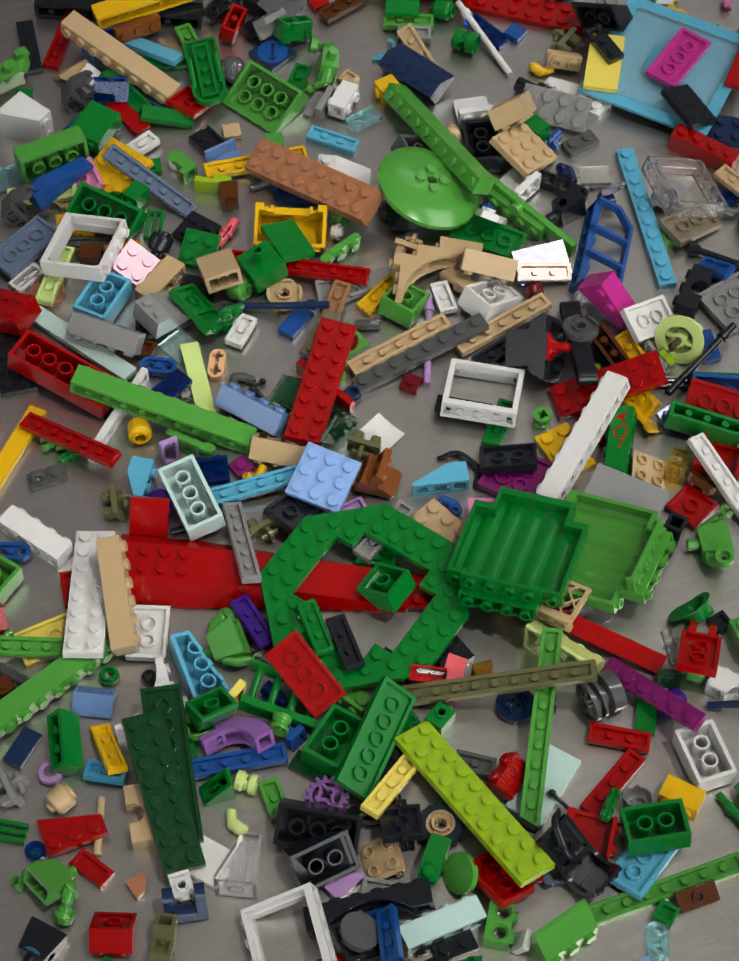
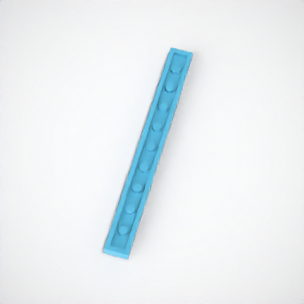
M633 147L617 149L615 155L623 180L626 183L627 193L658 289L674 288L677 285V281L659 226L657 225L658 223Z

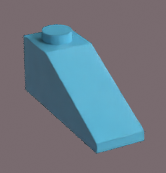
M466 461L446 463L412 483V497L468 491L470 479Z

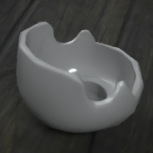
M638 784L633 788L626 786L622 792L623 807L653 803V793L647 788L640 787Z

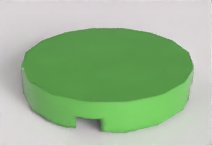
M455 852L445 862V883L449 890L456 895L469 894L471 890H474L478 881L477 865H474L472 861L474 858L467 852Z

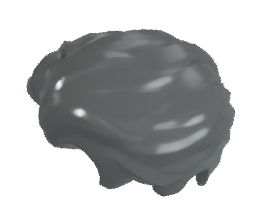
M228 56L221 60L225 81L227 80L231 84L235 83L245 67L243 60L236 56Z

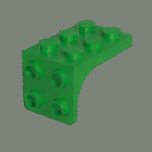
M194 283L172 288L168 293L205 336L228 331L233 326L232 322L243 313L242 309L245 307L243 303L224 307L219 312Z

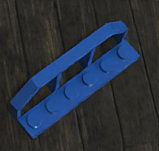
M602 196L597 198L586 210L569 292L573 294L587 278L586 274L590 269L589 260L591 258L617 271V277L621 283L623 282L634 227L620 205ZM601 206L616 214L626 232L625 238L597 224L602 214V211H600ZM595 233L623 247L620 262L592 249L596 238H594Z

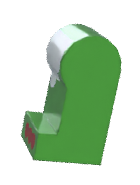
M172 150L168 153V167L173 171H177L182 183L186 184L198 175L197 164L181 151Z

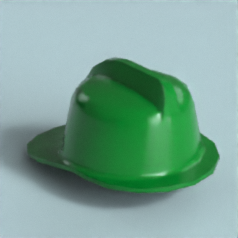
M708 592L700 593L692 600L674 609L668 619L670 621L684 619L688 623L691 620L698 622V624L704 622L714 614V610L708 601L710 594Z

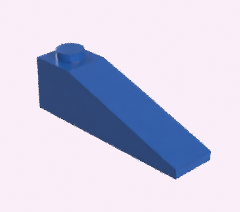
M81 156L30 180L27 184L34 187L32 189L34 194L27 200L39 210H44L94 168L93 164Z

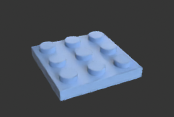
M308 442L285 490V494L328 512L341 511L362 463Z

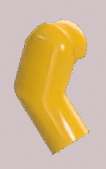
M536 62L529 64V70L538 77L554 73V68L543 67Z

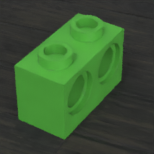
M490 899L482 947L508 952L509 944L513 945L515 932L511 931L512 925H517L519 912H515L516 904L500 910ZM504 913L508 917L503 919L500 918L498 914ZM496 933H501V934H503L505 937H504V938H496L494 935H495Z

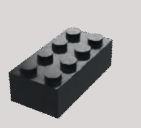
M282 797L278 806L273 844L292 846L306 839L347 829L356 855H358L365 812Z

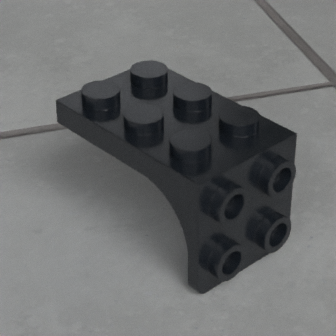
M563 814L559 819L560 828L570 851L580 858L582 864L579 865L571 862L563 855L552 826L535 843L555 863L554 868L574 893L597 897L604 892V888L618 877V873L622 868L619 864L611 863L602 857L589 843L570 816Z

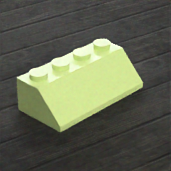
M537 619L525 626L523 646L539 656L542 627H552ZM563 633L559 664L595 659L597 674L600 673L604 667L605 660L597 653L587 650L582 644L575 643Z

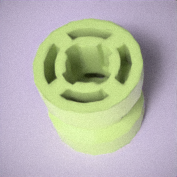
M239 770L234 781V790H244L248 794L255 795L260 776L256 774L249 775L246 771Z

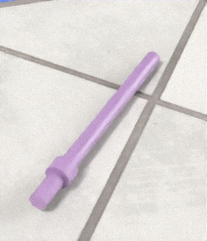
M430 293V297L423 309L425 321L432 318L434 314L432 293ZM431 360L424 363L423 385L425 387L431 385Z

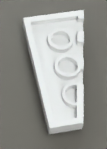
M551 76L544 82L550 89L592 99L593 102L589 116L598 121L611 106V104L579 93L578 88L580 84Z

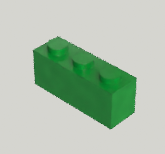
M58 708L46 716L51 772L71 777L84 769L79 714Z

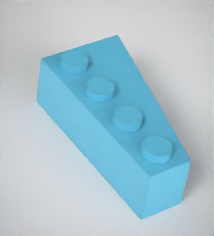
M189 630L170 635L168 648L188 701L219 686H222L229 693L232 688L227 686L221 673H218L214 668L213 662L210 658L206 657L202 647Z

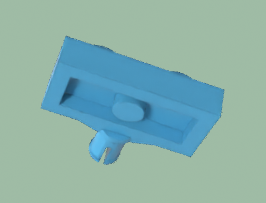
M88 759L83 773V780L124 786L128 772L107 775L101 760Z

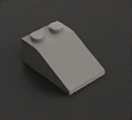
M170 291L149 293L134 301L133 317L155 339L190 320L182 308L168 294Z

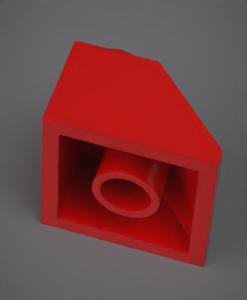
M95 911L89 927V953H95L96 955L115 953L119 956L132 954L135 946L138 913Z

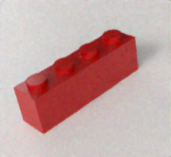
M680 123L671 133L670 149L716 171L725 163L734 171L739 163L738 150L700 132L689 129Z

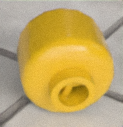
M135 417L128 422L127 435L133 444L142 445L150 441L152 438V428L149 420Z

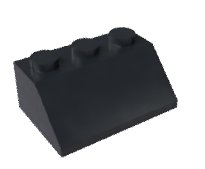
M571 2V6L583 28L592 27L593 24L600 22L605 31L624 32L633 19L627 5Z

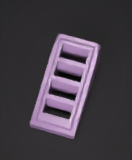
M176 435L158 442L157 455L162 466L180 460L178 438Z

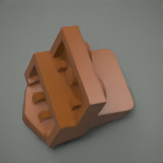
M386 447L378 456L370 453L362 462V466L352 485V490L384 498H393L402 477L400 471L390 466L392 462L390 457L393 451Z

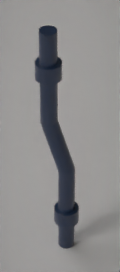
M309 299L304 302L245 303L244 301H237L236 303L222 304L223 309L227 306L243 303L245 305L242 309L243 312L245 310L307 309L310 311L316 310V308H330V301H315V299Z

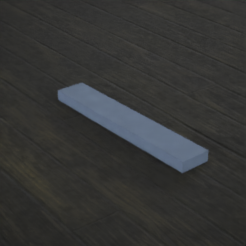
M112 144L102 156V159L131 180H137L149 187L150 193L182 217L186 218L196 209L197 204L115 144Z

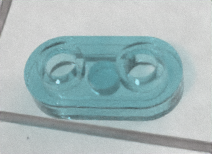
M658 921L651 922L647 926L645 933L647 956L650 957L651 961H667L669 957L667 927ZM658 929L661 933L656 934L653 930ZM655 950H661L662 954H657Z

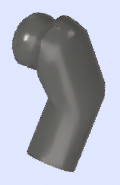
M235 372L230 375L229 383L234 382L238 384L239 381H243L253 386L257 383L258 378L246 372Z

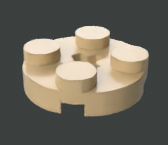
M284 278L267 288L266 298L267 302H302L303 291L302 287L298 286L294 280ZM283 293H286L288 296L282 297L281 295H283ZM273 309V310H274V311H290V310H294V309Z

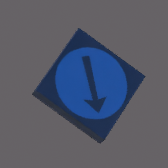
M273 34L250 50L249 56L274 73L296 57L297 52L287 44L281 43Z

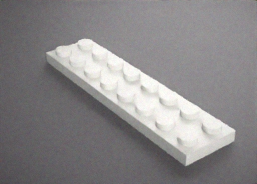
M76 531L62 652L63 658H104L107 619L95 539L116 535L115 531Z

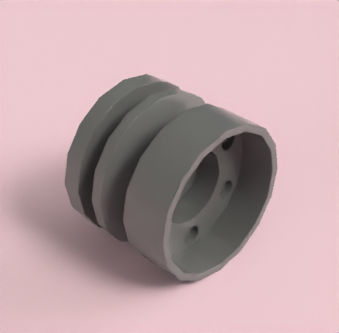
M610 669L598 673L597 681L576 684V694L580 705L586 715L594 722L602 719V717H607L609 711L615 713L627 707L628 702L625 690L616 674Z

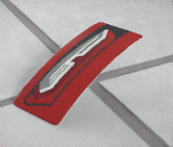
M411 664L410 680L423 682L446 680L447 668Z

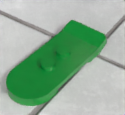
M215 37L182 44L195 101L206 107L220 104L227 96V87Z

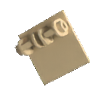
M633 449L630 476L665 489L666 461Z
M382 837L360 846L359 853L366 876L386 879L393 875H396L397 878L405 876L404 872L407 869L399 842L383 844Z

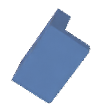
M231 138L204 151L205 163L242 156L237 150L235 138Z
M76 686L73 691L72 712L78 713L79 716L111 719L113 716V702L117 698V690Z

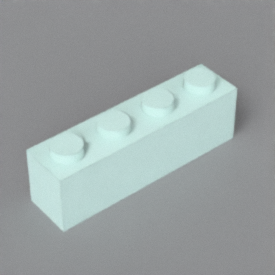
M476 894L473 896L466 895L456 903L444 904L437 911L432 913L428 911L413 921L406 920L400 924L402 945L407 950L408 957L415 955V952L421 947L431 945L434 942L469 929L472 931L486 925L487 915Z

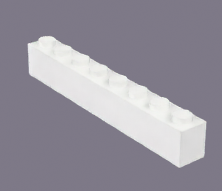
M607 370L606 374L600 378L599 386L596 391L592 392L588 405L582 409L581 417L578 422L574 423L571 434L565 438L561 451L555 455L554 463L551 468L547 469L543 482L536 488V494L566 500L630 389L627 377Z

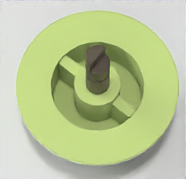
M671 315L664 318L656 327L654 339L657 349L660 351L665 347L676 359V364L691 363L701 355L704 348L703 327L694 319L682 315Z

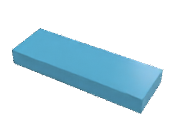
M315 125L311 126L305 136L308 142L354 156L360 145V140Z

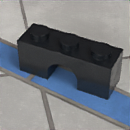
M694 263L692 269H688L685 276L686 281L681 283L679 287L680 293L675 295L672 302L674 314L695 319L700 309L702 296L694 292H702L711 286L715 270Z

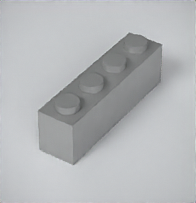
M73 311L67 333L73 334L72 338L83 341L84 338L89 340V344L95 346L102 344L106 346L105 349L113 352L120 350L123 351L122 355L133 358V355L141 354L146 337L145 333L80 311Z

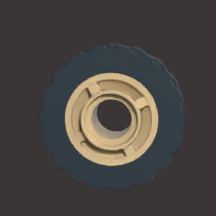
M437 802L433 805H428L426 809L421 811L425 831V840H421V842L425 846H427L431 833L451 838L450 849L456 847L459 841L461 842L462 835H464V823L448 804ZM438 825L445 826L442 829L436 828Z

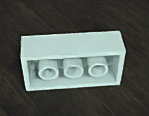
M193 454L157 469L190 541H194L226 526L224 516Z

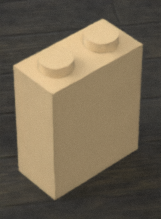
M230 248L196 258L199 273L209 294L244 283L240 268Z

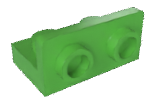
M359 687L350 688L349 691H346L347 694L335 704L363 718L372 697Z

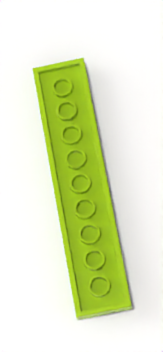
M425 721L395 737L396 746L520 888L554 869L555 863L535 843L536 841L430 722Z

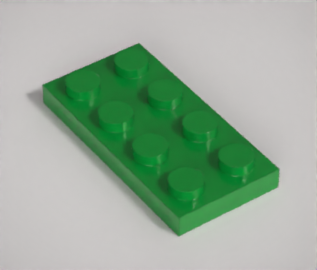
M474 214L468 223L459 228L452 229L448 237L483 243L482 252L511 258L510 253L512 251L523 248L528 239V233Z

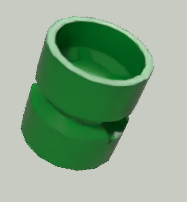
M457 27L451 39V48L457 50L464 49V52L474 55L478 50L481 34L473 31L468 33L467 29Z

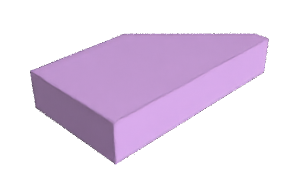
M348 873L325 884L323 889L332 898H345L363 882L366 874Z

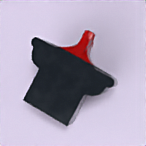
M541 313L539 317L534 318L530 322L528 329L506 330L505 367L528 369L532 375L550 383H556L561 379L565 366V352H571V346L569 342H565V336L562 334V324L557 318Z

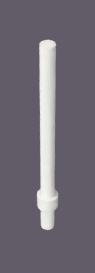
M461 0L456 1L455 5L461 11V16L464 20L468 21L476 33L481 34V40L505 74L511 76L513 74L512 70L475 21L470 9L466 8Z

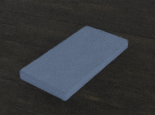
M36 215L0 244V271L10 279H13L45 252L57 229Z

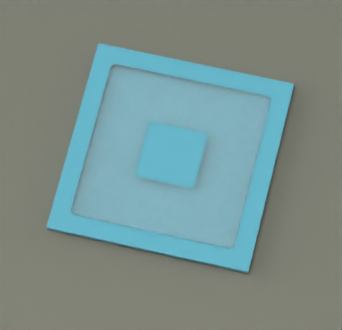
M628 0L626 5L633 19L624 32L611 31L609 35L625 36L624 58L621 63L617 94L583 89L584 80L578 88V92L674 129L679 123L687 126L660 94L662 89L668 87L645 75L649 66L678 31L684 27L710 41L711 47L680 85L688 84L717 118L732 90L725 87L724 83L739 50V33L649 0ZM713 124L693 128V130L707 136Z

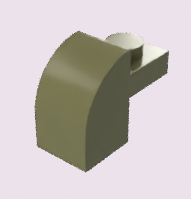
M156 913L149 961H171L176 947L178 914Z

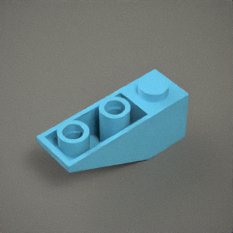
M137 456L131 457L127 474L132 495L148 496L152 491V480L156 479L158 468L155 467L153 459Z

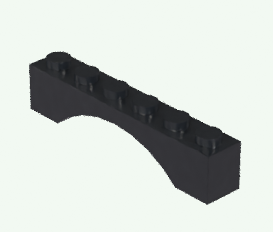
M416 878L412 882L404 884L395 883L391 887L383 889L380 887L373 888L370 892L366 893L356 892L350 894L349 897H335L329 899L328 902L322 903L328 926L341 922L348 913L385 907L390 903H393L398 909L406 910L413 914L436 910L428 878ZM308 906L302 907L307 933L310 939L316 938Z

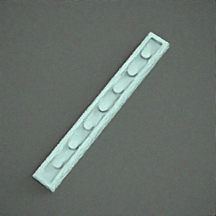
M40 306L42 312L33 322L34 325L116 378L128 381L137 373L136 367L110 350L105 349L104 346L89 344V340L84 338L83 341L72 338L73 334L67 333L69 324Z

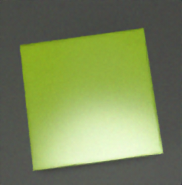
M665 347L659 351V354L669 366L676 363V359Z

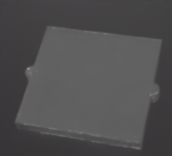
M578 166L577 178L580 180L581 186H610L612 184V174L609 172L608 166Z

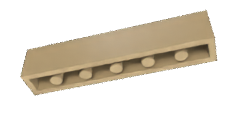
M119 534L95 539L111 651L116 656L140 651L141 637L136 628L139 621L133 608L136 606L134 595L131 594L133 581L128 573L131 566L129 559L126 558V552L128 551L127 542Z

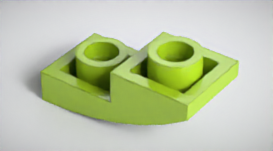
M214 174L212 179L196 175L194 179L195 192L220 193V182L232 181V177Z

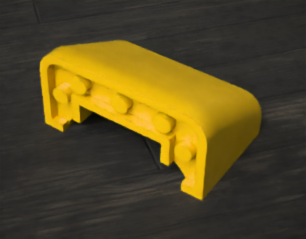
M264 202L255 203L254 246L266 240L260 231L261 225L293 219L314 249L315 254H321L325 250L328 224L327 205H318V208L314 210L313 207H310V209L274 207V205H270L269 208V206H265Z

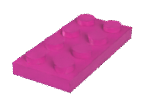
M682 27L649 66L645 75L668 88L679 86L711 47V42Z

